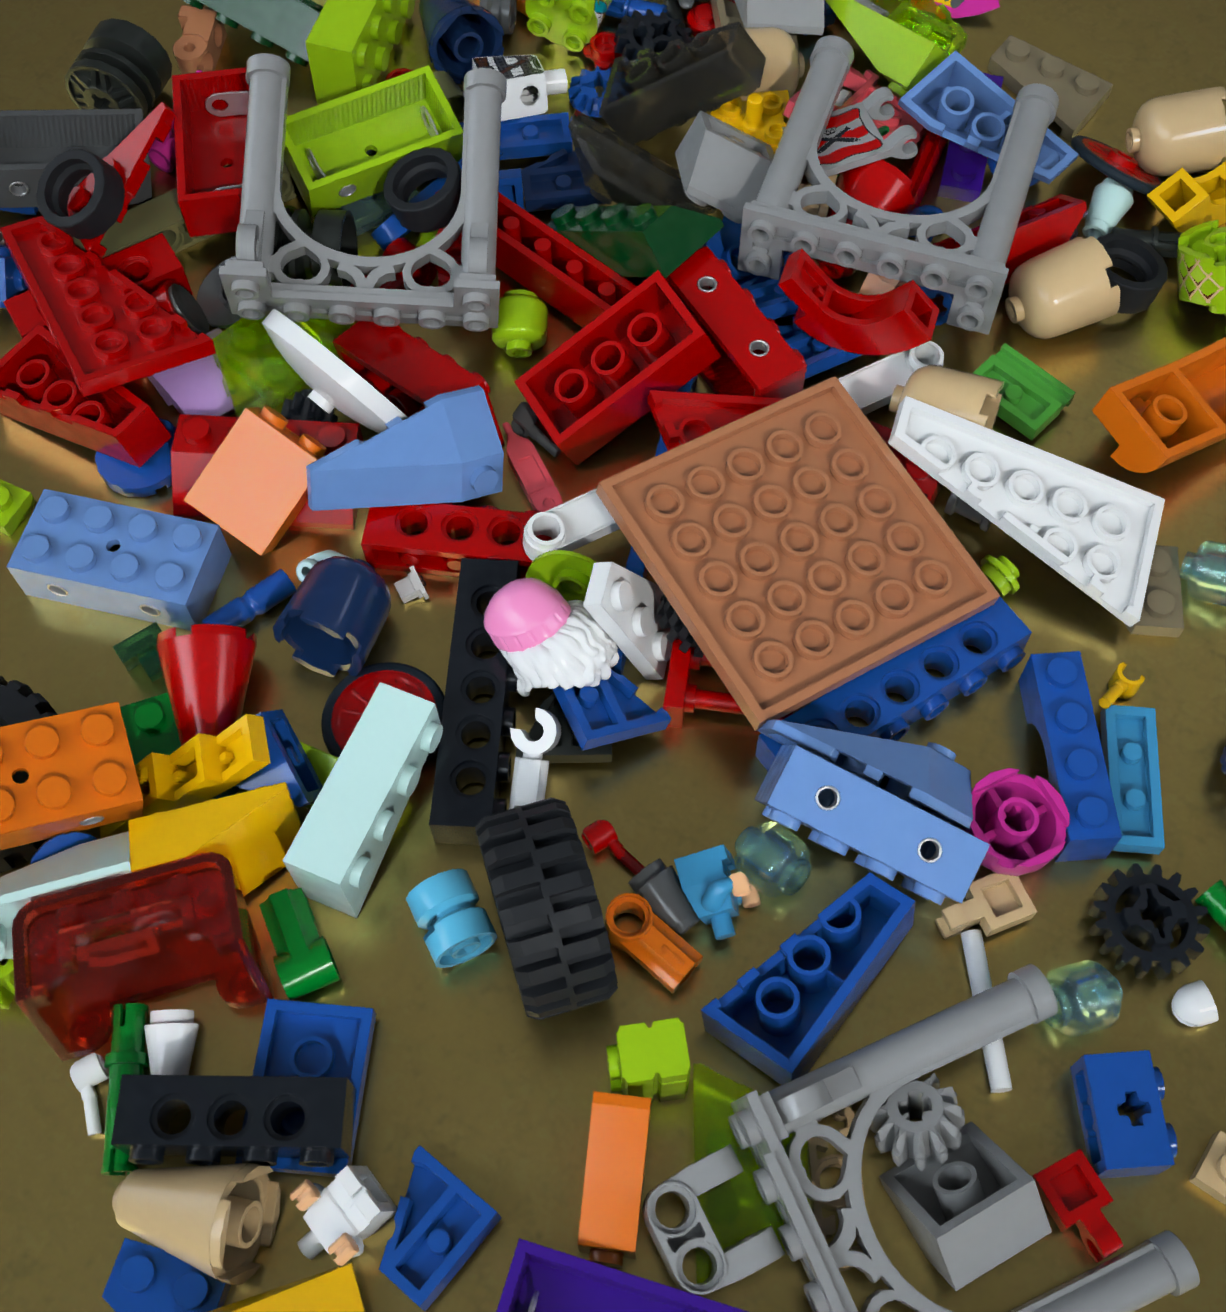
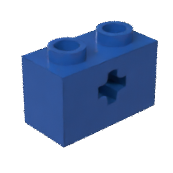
M1150 1050L1087 1054L1079 1058L1070 1067L1088 1161L1099 1178L1158 1175L1174 1166V1158L1178 1151L1177 1138L1171 1123L1165 1122L1161 1104L1165 1096L1164 1079L1160 1069L1157 1066L1153 1067ZM1122 1106L1125 1113H1133L1135 1121L1131 1123L1129 1116L1119 1115L1117 1108Z

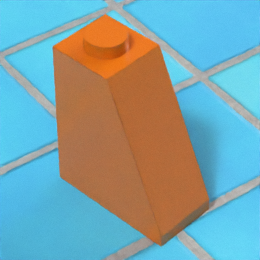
M593 1091L577 1245L579 1252L589 1253V1261L607 1267H623L624 1258L636 1259L650 1129L651 1098Z

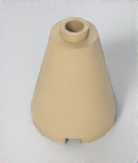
M258 1163L137 1169L132 1171L126 1179L118 1184L113 1195L112 1207L115 1212L116 1221L122 1228L222 1283L237 1285L244 1284L259 1269L261 1264L252 1262L259 1247L270 1248L280 1214L281 1191L279 1182L269 1180L268 1173L274 1172L272 1168Z

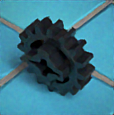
M647 9L644 16L637 10H634L631 17L624 15L621 24H618L614 42H616L614 51L615 53L622 54L620 60L622 64L631 63L633 65L631 72L634 74L641 72L645 74L648 80L653 75H656L661 82L666 83L668 76H671L675 81H680L682 74L686 76L690 74L699 53V49L696 48L698 39L690 37L691 28H681L679 26L681 20L668 17L666 12H662L659 17L655 16L651 9Z
M1135 863L1128 869L1126 875L1118 869L1115 870L1107 879L1108 884L1102 882L1095 891L1094 895L1099 901L1093 902L1088 909V914L1100 920L1093 924L1089 932L1090 935L1104 937L1105 943L1098 951L1101 955L1109 954L1113 951L1118 956L1115 963L1117 970H1121L1130 963L1135 965L1134 972L1136 978L1142 979L1151 968L1158 980H1164L1171 973V968L1180 974L1191 965L1189 959L1195 960L1203 953L1205 948L1198 941H1203L1210 934V928L1199 924L1198 921L1208 913V909L1204 906H1194L1191 900L1198 893L1195 887L1183 891L1178 886L1181 881V874L1176 872L1168 880L1162 877L1161 865L1155 864L1148 874H1144L1140 865ZM1126 894L1125 908L1121 912L1115 913L1118 899ZM1181 929L1179 942L1175 948L1171 949L1170 944L1174 941L1172 934L1175 930Z

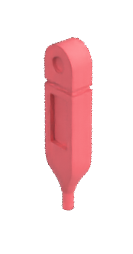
M509 422L503 423L502 427L507 434L506 451L509 465L529 503H531L532 509L545 512L563 504L562 497L533 443L529 439L515 433Z

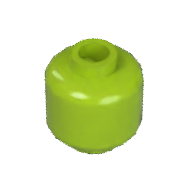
M522 289L507 291L499 299L498 328H492V341L497 347L506 350V354L510 357L526 358L531 356L532 351L538 350L546 343L548 309L545 303L538 299L537 295L532 291Z

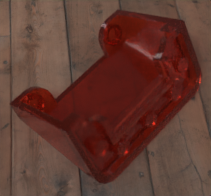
M214 852L201 853L41 897L27 903L18 911L13 919L12 946L15 1002L62 1061L90 1054L100 1049L109 1040L113 1032V1006L116 1004L125 1005V1003L137 1002L214 979L216 980V987L221 999L230 1007L237 1009L250 1008L267 1003V999H275L271 975L238 879L229 860L222 854Z

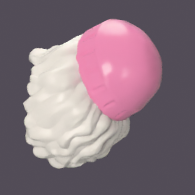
M531 577L513 580L500 588L493 595L484 614V628L494 645L512 666L517 677L518 693L521 696L527 697L530 695L533 687L555 689L561 686L565 691L574 686L578 688H583L584 686L596 687L600 684L601 679H609L611 668L619 661L616 643L613 642L583 607V601H566L558 590L540 579Z

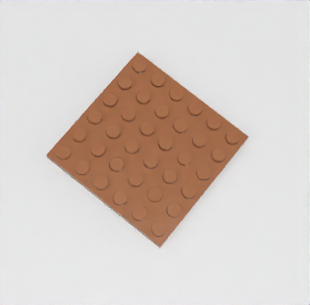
M836 376L598 482L596 494L755 731L759 730L767 720L780 719L989 608L1000 597V594Z

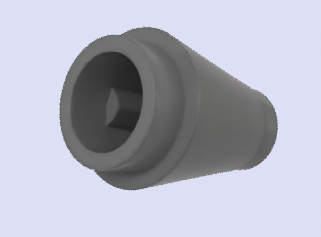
M661 858L646 866L628 882L635 894L644 897L651 905L652 912L678 935H683L700 921L681 888L679 877L673 865L667 867Z

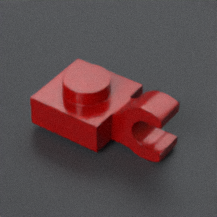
M1081 1149L1032 1176L1042 1202L1060 1231L1063 1232L1076 1224L1083 1244L1096 1264L1116 1253L1118 1249L1124 1246L1119 1235L1101 1211V1209L1110 1205L1114 1200Z

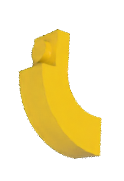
M1226 161L1209 173L1196 178H1192L1182 167L1147 194L1148 200L1178 232L1183 233L1193 226L1214 220H1219V226L1226 223Z

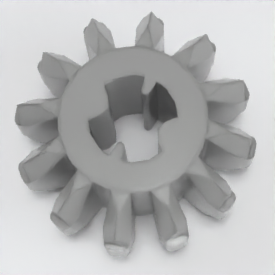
M933 1073L924 1082L918 1081V1078L891 1094L881 1105L869 1127L873 1133H876L874 1136L875 1145L880 1153L892 1151V1159L897 1167L901 1166L908 1158H913L916 1167L921 1172L926 1167V1158L932 1157L944 1165L948 1159L947 1148L959 1149L962 1143V1132L959 1129H962L965 1125V1113L961 1106L957 1105V1093L954 1091L953 1086L940 1088V1080ZM921 1118L922 1121L915 1122L911 1121V1119Z

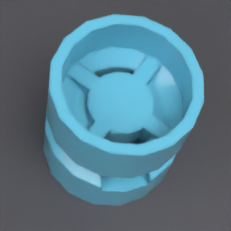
M451 869L438 873L416 885L406 897L418 928L428 930L423 939L436 967L447 968L467 962L485 952L498 938L485 908L475 907L479 901V895L467 870Z

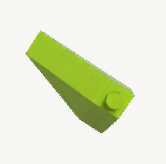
M825 0L878 72L890 82L887 88L899 99L948 57L936 43L855 0Z

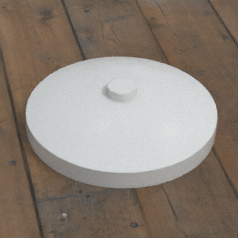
M273 309L264 319L262 325L275 347L301 379L313 389L307 397L325 412L330 414L336 408L344 415L378 433L386 430L385 423L387 424L397 416L402 420L408 418L365 379L285 315Z

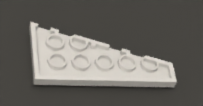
M905 396L898 407L888 441L889 445L1126 625L1132 627L1140 621L1165 502L1164 498Z

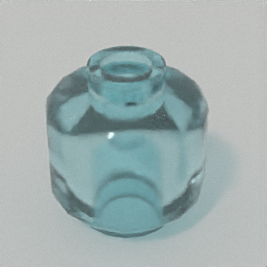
M1207 540L1200 545L1196 553L1190 551L1186 553L1181 566L1180 578L1188 580L1187 591L1190 597L1226 607V543Z
M766 821L756 827L750 826L746 828L736 840L735 870L736 872H743L748 877L750 884L764 896L769 898H778L783 895L791 896L798 892L808 880L812 871L810 849L801 838L784 826L774 821Z
M1084 960L1050 970L1045 977L1056 997L1058 1012L1056 1015L1046 1019L1045 1022L1061 1034L1071 1038L1087 1035L1110 1028L1119 1019L1123 999L1122 988L1117 978L1102 964L1092 960Z

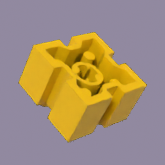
M788 90L754 92L748 95L747 101H742L740 94L708 96L707 114L771 145L775 154L783 135L782 127H785L789 120L788 117L783 115L787 102L790 99Z

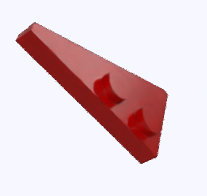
M161 102L107 157L102 158V160L113 166L123 179L125 197L123 209L116 220L117 223L121 224L127 213L130 201L136 196L151 167L144 159L155 138L160 142H164L171 130L173 119L177 116L164 102ZM93 173L89 174L78 186L74 187L69 194L67 204L69 216L80 212L88 204L95 185ZM105 233L93 239H80L86 252L91 251L101 259L107 251L105 247L100 245Z

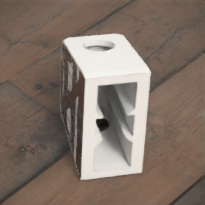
M536 55L472 58L473 69L491 68L501 72L506 77V99L501 107V121L544 114L548 111L547 95L564 94L568 91L565 69L544 70Z

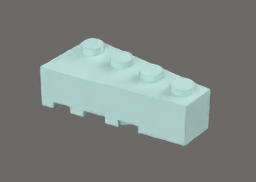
M382 682L379 683L282 860L298 888H302L307 898L354 918L358 917L409 797L417 787L426 758L429 753L431 754L435 751L441 740L443 725L440 723L435 703Z

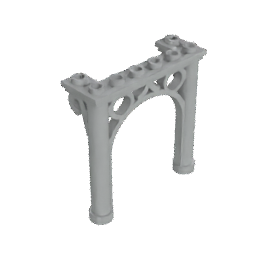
M834 35L820 38L811 53V67L756 201L752 200L751 203L745 202L743 207L737 270L779 280L784 251L794 253L802 248L814 259L903 282L914 280L919 286L954 294L946 324L989 335L1009 268H1005L1046 130L1048 125L1053 122L1059 106L1057 93L1051 87L1040 83L1026 85L1018 92L1013 107V115L992 180L985 192L976 200L964 207L939 214L909 215L889 212L862 203L843 192L829 179L819 162L817 153L819 144L854 60V50L845 39ZM804 172H806L812 186L804 187L797 191ZM827 204L836 214L830 217H820L809 214L802 208L808 205ZM983 217L977 236H974L968 225ZM847 218L853 221L852 225L846 224ZM945 233L957 241L960 247L947 249L931 244L927 238ZM908 236H915V240H909Z
M259 53L249 57L246 65V82L249 85L240 219L236 230V260L225 259V266L219 265V277L231 313L245 319L259 320L264 318V316H268L273 309H276L293 322H306L313 318L329 319L333 323L342 325L352 324L355 321H370L384 327H394L400 323L419 324L426 329H440L446 325L463 326L465 329L475 332L485 331L489 328H498L500 281H496L501 107L506 99V77L501 72L491 68L472 69L464 76L463 96L465 102L461 194L458 208L449 224L435 238L413 250L390 256L367 257L339 252L318 243L305 234L287 213L282 201V178L291 67L285 59L274 54ZM277 221L291 243L279 248L274 254L275 226ZM462 233L461 265H458L455 259L445 251ZM304 255L309 256L321 267L317 276L307 280L292 279L283 273L284 266L289 261ZM428 262H432L445 269L449 273L450 279L442 286L433 287L419 285L412 276L418 268ZM330 267L337 269L338 277L347 279L354 287L329 286L332 275ZM402 272L404 288L406 290L379 288L388 281H396L395 273Z
M1028 964L1010 972L1005 982L771 1091L758 1095L755 1090L730 1103L734 1114L728 1117L730 1128L740 1148L743 1150L750 1147L759 1167V1169L752 1172L755 1184L767 1205L775 1203L784 1225L777 1228L778 1234L791 1261L794 1262L800 1259L810 1282L803 1285V1289L813 1312H858L839 1270L840 1267L844 1266L857 1268L872 1283H876L881 1278L889 1288L877 1289L866 1298L861 1312H879L884 1304L894 1300L901 1302L916 1312H953L939 1306L918 1292L903 1278L883 1251L870 1223L863 1196L861 1168L864 1143L874 1116L881 1105L897 1089L920 1076L1030 1024H1038L1057 1014L1058 1005L1055 994L1044 974L1035 965ZM863 1100L852 1120L847 1137L831 1126L818 1124L817 1121ZM792 1133L785 1152L781 1140L789 1137V1134ZM813 1137L824 1139L843 1154L840 1177L837 1183L828 1189H821L812 1184L801 1163V1149L804 1143ZM844 1194L846 1208L837 1209L839 1217L838 1231L833 1240L827 1244L806 1197L815 1201L829 1202L840 1199ZM1165 1230L1134 1248L1007 1312H1135L1169 1293L1178 1297L1199 1286L1200 1276L1192 1256L1182 1241L1171 1231ZM855 1238H857L863 1253L849 1250Z

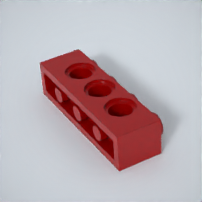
M163 233L101 259L104 267L110 271L115 268L149 294L164 284L172 282L181 285L193 295L183 266ZM29 290L3 301L22 339L38 324L49 330Z
M453 503L370 507L361 546L366 562L377 569L411 572L409 567L414 566L417 573L459 577L462 558L518 561L520 578L522 579L526 578L528 568L533 562L526 555L522 544L524 527L528 520L540 511L528 510L518 512L500 510L489 505L470 507L454 505ZM415 531H423L417 535H409ZM547 535L536 536L537 538L544 541L553 540L551 537ZM459 536H469L463 540H455ZM504 541H515L509 545L500 544Z

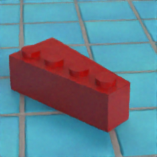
M41 324L33 328L0 359V414L139 468L172 437L150 406L122 385L83 397L50 331Z

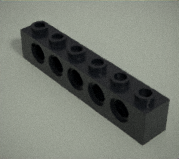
M461 559L441 722L443 733L438 746L429 826L435 843L479 845L475 825L484 816L507 810V799L500 798L501 782H510L511 752L504 751L506 736L511 737L510 728L516 727V708L509 707L510 692L518 693L517 677L512 666L494 645L485 630L483 614L493 595L500 588L513 580L521 579L518 561ZM485 651L497 653L489 659L478 658V655ZM480 694H490L493 696L484 703L472 701L474 697ZM482 737L489 740L486 745L480 748L466 746L474 738ZM476 782L484 785V788L474 795H466L461 792L463 787L469 783Z

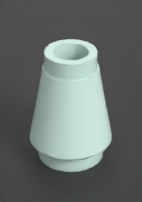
M1110 177L1096 185L1085 226L1082 230L1086 238L1094 236L1098 239L1101 236L1110 234L1113 227L1118 224L1133 205V189L1122 185Z

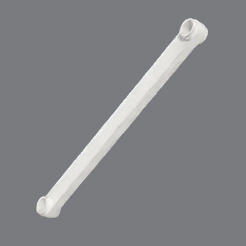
M928 341L910 350L889 355L838 380L864 415L889 404L896 385L905 387L910 375L917 369L927 365L943 366L944 352L938 344ZM596 488L552 509L533 515L524 527L522 544L526 555L534 561L539 555L549 551H573L620 528L596 494ZM547 535L551 537L553 540L544 541L537 538L536 536Z

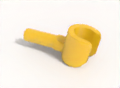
M1125 662L1120 663L1109 679V690L1099 699V705L1107 709L1117 698H1132L1143 684L1145 676L1141 675L1135 681L1127 679L1123 675V671L1128 664Z

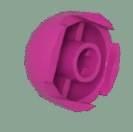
M1013 768L990 772L972 788L973 821L969 829H960L990 844L981 863L982 866L997 874L1021 876L1040 870L1062 851L1066 843V828L1070 825L1069 812L1062 796L1046 779L1038 775L1033 779L1025 774H1018L1020 769Z

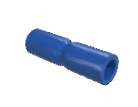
M279 569L248 589L242 597L233 599L201 620L202 624H224L243 628L252 622L255 616L264 614L296 592V588L288 575L282 569Z

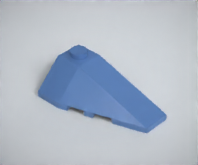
M478 385L438 394L423 402L425 409L404 420L397 416L387 424L385 423L387 429L364 442L355 439L306 466L308 506L312 511L456 503L502 492L504 451L484 389Z

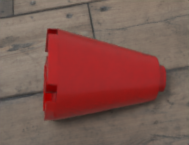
M884 160L841 172L836 181V186L854 199L889 212L910 214L918 200L917 193L912 196L909 190L913 184L909 177L897 167ZM829 207L826 217L833 216L836 213ZM847 218L846 224L852 225L853 221ZM816 259L819 267L827 276L834 279L850 277L857 270Z
M224 624L191 625V634L176 636V627L159 633L156 647L181 746L198 733L217 736L242 716L257 648V636L253 633L246 638L245 628Z

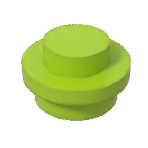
M986 555L981 559L982 566L980 569L1000 594L1001 598L1008 593L1015 594L1020 589L1019 582L1017 581L1020 573L1009 559L1002 555L998 558Z

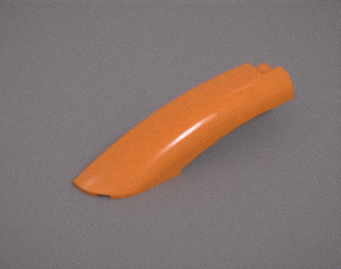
M1226 337L1181 359L1112 386L1107 390L1092 409V412L1119 444L1111 457L1120 466L1135 473H1148L1226 439Z

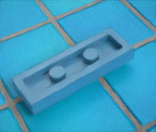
M1111 705L1109 708L1101 710L1100 721L1102 750L1122 838L1112 851L1159 855L1165 848L1155 708Z

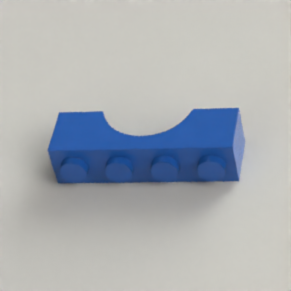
M1080 651L1031 654L1018 680L1027 724H1033L1041 736L1046 754L1049 783L1062 796L1069 812L1070 825L1066 828V843L1062 851L1055 857V862L1106 859L1122 838L1081 653Z

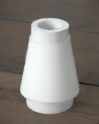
M167 1009L150 1011L149 1024L144 1025L151 1075L189 1074L199 1024L194 1023V1010Z

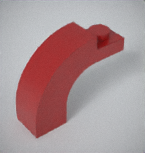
M802 248L788 256L778 286L784 291L785 295L798 306L793 322L800 329L828 346L855 354H895L930 341L940 310L914 280L878 295H863L848 291L833 282Z

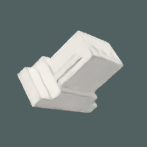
M414 566L409 567L411 572L407 574V577L394 583L404 604L417 597L421 598L424 596L425 600L430 598L424 587L426 582L422 575H418Z

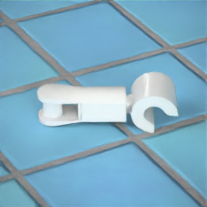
M536 707L535 719L542 724L544 729L543 736L538 741L532 740L526 730L510 728L511 739L515 746L523 752V756L515 757L509 809L545 799L549 760H542L543 754L552 750L558 744L561 736V725L557 717L548 710Z

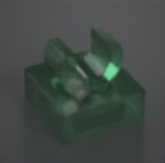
M156 622L113 646L127 671L141 664L152 683L164 676L156 647L157 636L162 631Z

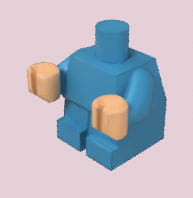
M722 844L674 859L684 894L698 918L705 925H712L715 939L723 940L736 935L732 917L740 915L738 906L742 904L744 908L756 907L761 904L758 890L754 885L750 884L748 877L740 871L731 875L730 871L736 869L733 856L726 846Z

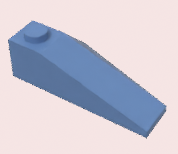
M955 50L899 99L898 105L928 131L998 161L1013 115L1015 100ZM1047 128L1032 177L1050 184L1077 159L1079 154Z
M767 720L757 730L782 745H797L955 827L969 829L973 821L971 771L956 763L954 760L957 755L944 746L933 742H928L927 746L782 720Z

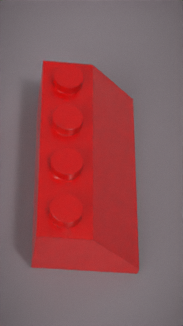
M179 414L171 447L173 516L213 522L185 502L184 498L239 417ZM288 420L289 422L285 426L299 437L305 433L319 441L327 448V451L324 453L325 456L355 439L364 442L359 423ZM307 501L290 526L354 530L358 508L312 511Z

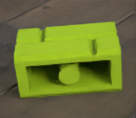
M679 1018L653 1021L652 1027H647L645 1022L619 1026L618 1032H616L617 1044L606 1046L611 1093L622 1091V1095L651 1098V1103H653L654 1097H657L660 1102L685 1099V1095L688 1093L691 1065L684 1022L682 1023Z

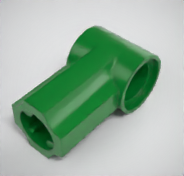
M286 888L269 895L268 899L259 906L277 954L273 957L274 964L289 1000L293 1001L340 981L341 977L325 937H320L315 917L302 888Z

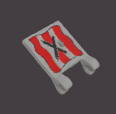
M878 88L862 102L832 111L817 150L821 167L828 177L888 157L910 159L916 156L918 153L916 144L913 141L905 144L908 140L917 138V132L911 125H903L897 128L884 140L872 120L885 121L894 116L895 111L891 104L881 106L884 102L894 99V95L889 88ZM804 172V175H805V177H806L808 183H810L809 180H808V177H807L806 172Z

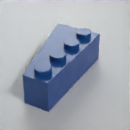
M869 872L820 912L816 921L798 935L794 933L779 946L780 950L757 969L753 967L737 980V985L720 999L714 998L703 1007L701 1014L705 1031L781 1085L807 1074L912 928L915 900Z

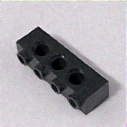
M122 1074L111 1145L129 1155V1162L142 1165L163 1164L164 1156H186L185 1162L192 1165H219L221 1156L242 1157V1163H258L267 1166L277 1165V1157H299V1164L302 1166L331 1167L334 1165V1158H351L357 1090L347 1077ZM190 1109L191 1119L188 1126L180 1133L170 1134L169 1124L172 1117L181 1110ZM238 1110H247L248 1119L244 1128L234 1135H225L224 1127L228 1117ZM304 1111L305 1120L301 1129L293 1135L282 1136L280 1134V1125L283 1118L290 1112Z

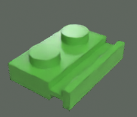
M1006 343L1001 346L1000 351L996 355H991L973 372V374L1004 381V386L999 392L1003 395L997 416L1031 441L1060 414V411L1065 406L1068 407L1072 403L1076 393Z

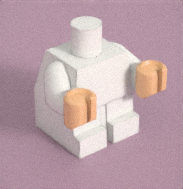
M347 1165L326 1188L306 1179L290 1193V1199L298 1201L295 1205L300 1211L307 1210L303 1219L311 1230L297 1242V1245L308 1259L312 1260L325 1249L328 1254L334 1253L337 1256L334 1259L336 1264L343 1266L351 1258L363 1253L364 1244L362 1240L373 1235L395 1215L396 1205L367 1166Z

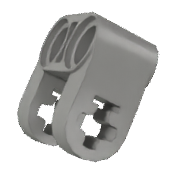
M731 1144L681 1169L650 1190L643 1201L642 1215L644 1223L670 1278L677 1287L692 1294H708L737 1282L771 1264L785 1254L772 1226L765 1227L723 1250L711 1228L697 1196L744 1171ZM666 1192L679 1196L685 1208L684 1218L680 1224L673 1228L662 1225L655 1213V1205L658 1198ZM697 1247L704 1250L710 1257L711 1272L703 1282L693 1284L685 1277L682 1262L686 1253Z

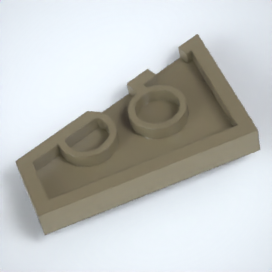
M1012 35L990 57L988 70L993 75L1004 77L1003 84L1016 95L1024 86L1040 83L1051 87L1059 97V106L1053 121L1062 128L1061 135L1069 143L1106 101L1113 86L1112 83Z

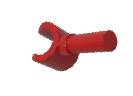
M597 820L582 830L581 837L593 855L608 847L613 856L621 861L634 875L645 868L618 841V836L612 824L607 820Z

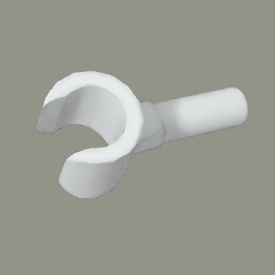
M91 1053L75 1061L70 1069V1077L77 1090L81 1093L84 1103L88 1136L102 1133L97 1100L98 1095L94 1086L109 1079V1070L104 1067L105 1061L101 1055Z

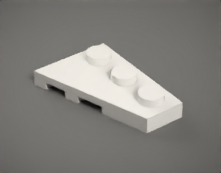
M612 561L596 562L593 565L583 607L646 680L664 679L667 661L671 658L673 642L671 643L666 638L671 628L661 630L659 621L663 615H657L658 606L662 602L660 599L663 592L657 584Z

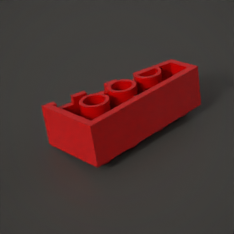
M358 321L332 341L340 360L378 390L407 417L425 409L423 402L438 394L480 385L484 389L502 447L505 446L488 395L490 394V387L486 380L475 371L471 373L459 366L450 355H442L430 348L421 337L414 338L403 331L399 325L384 327L370 321Z

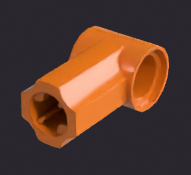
M624 893L611 900L605 917V928L610 944L619 951H625L673 994L691 976L702 961L703 956L654 914L651 905L644 897L635 893ZM633 913L642 921V927L636 932H623L618 929L614 920L620 914Z

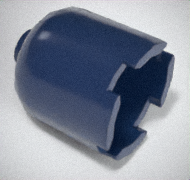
M333 556L318 561L310 569L273 626L274 638L279 643L285 639L295 649L292 658L314 672L328 677H335L337 671L341 670L348 671L351 676H356L364 666L391 609L389 588L384 579L366 561L341 556Z

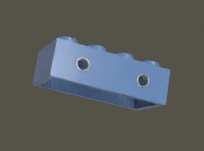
M44 489L6 567L26 595L191 631V625L202 624L201 620L206 618L232 554L219 525ZM113 545H120L117 551H109Z
M781 745L754 800L765 805L761 815L796 832L801 824L812 829L808 839L843 856L846 855L848 849L857 852L858 855L854 861L856 864L892 881L898 873L904 876L901 887L940 906L945 897L962 903L990 847V844L797 745Z

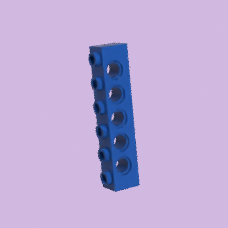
M999 597L995 604L819 697L782 721L898 741L910 730L909 725L922 717L926 721L935 718L947 708L950 699L960 693H963L964 696L973 694L986 683L988 675L998 669H1001L1002 672H1007L1019 664L1026 655L1023 650L1032 632L1008 604ZM965 646L977 647L982 653H973ZM926 670H938L945 677H934L930 675ZM898 693L905 697L907 701L896 702L890 699L887 694ZM859 717L865 720L868 726H854L848 722L847 718ZM761 733L758 735L755 756L768 772L782 744Z

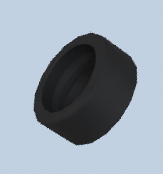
M423 148L410 152L398 160L388 172L383 185L384 198L403 227L413 232L424 233L439 230V228H444L449 224L458 208L461 194L462 170L453 155L441 148ZM435 178H447L443 187L429 199L417 203L407 202L411 193L424 182Z
M70 149L57 155L45 167L38 182L36 197L39 211L46 222L77 239H93L104 234L116 222L123 209L125 190L123 179L113 166L84 149ZM93 173L95 185L88 204L80 212L69 216L67 204L69 194L74 185L82 177Z
M1114 233L1099 237L1097 240L1105 248L1113 266L1123 269L1138 281L1134 282L1122 278L1112 272L1110 268L1106 269L1110 286L1119 285L1120 307L1117 313L1136 314L1146 310L1167 280L1168 268L1163 257L1152 246L1136 237Z

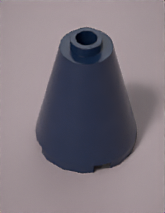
M420 0L419 13L430 60L436 71H446L457 84H462L465 74L473 69L472 58L503 56V27L490 11L469 0Z

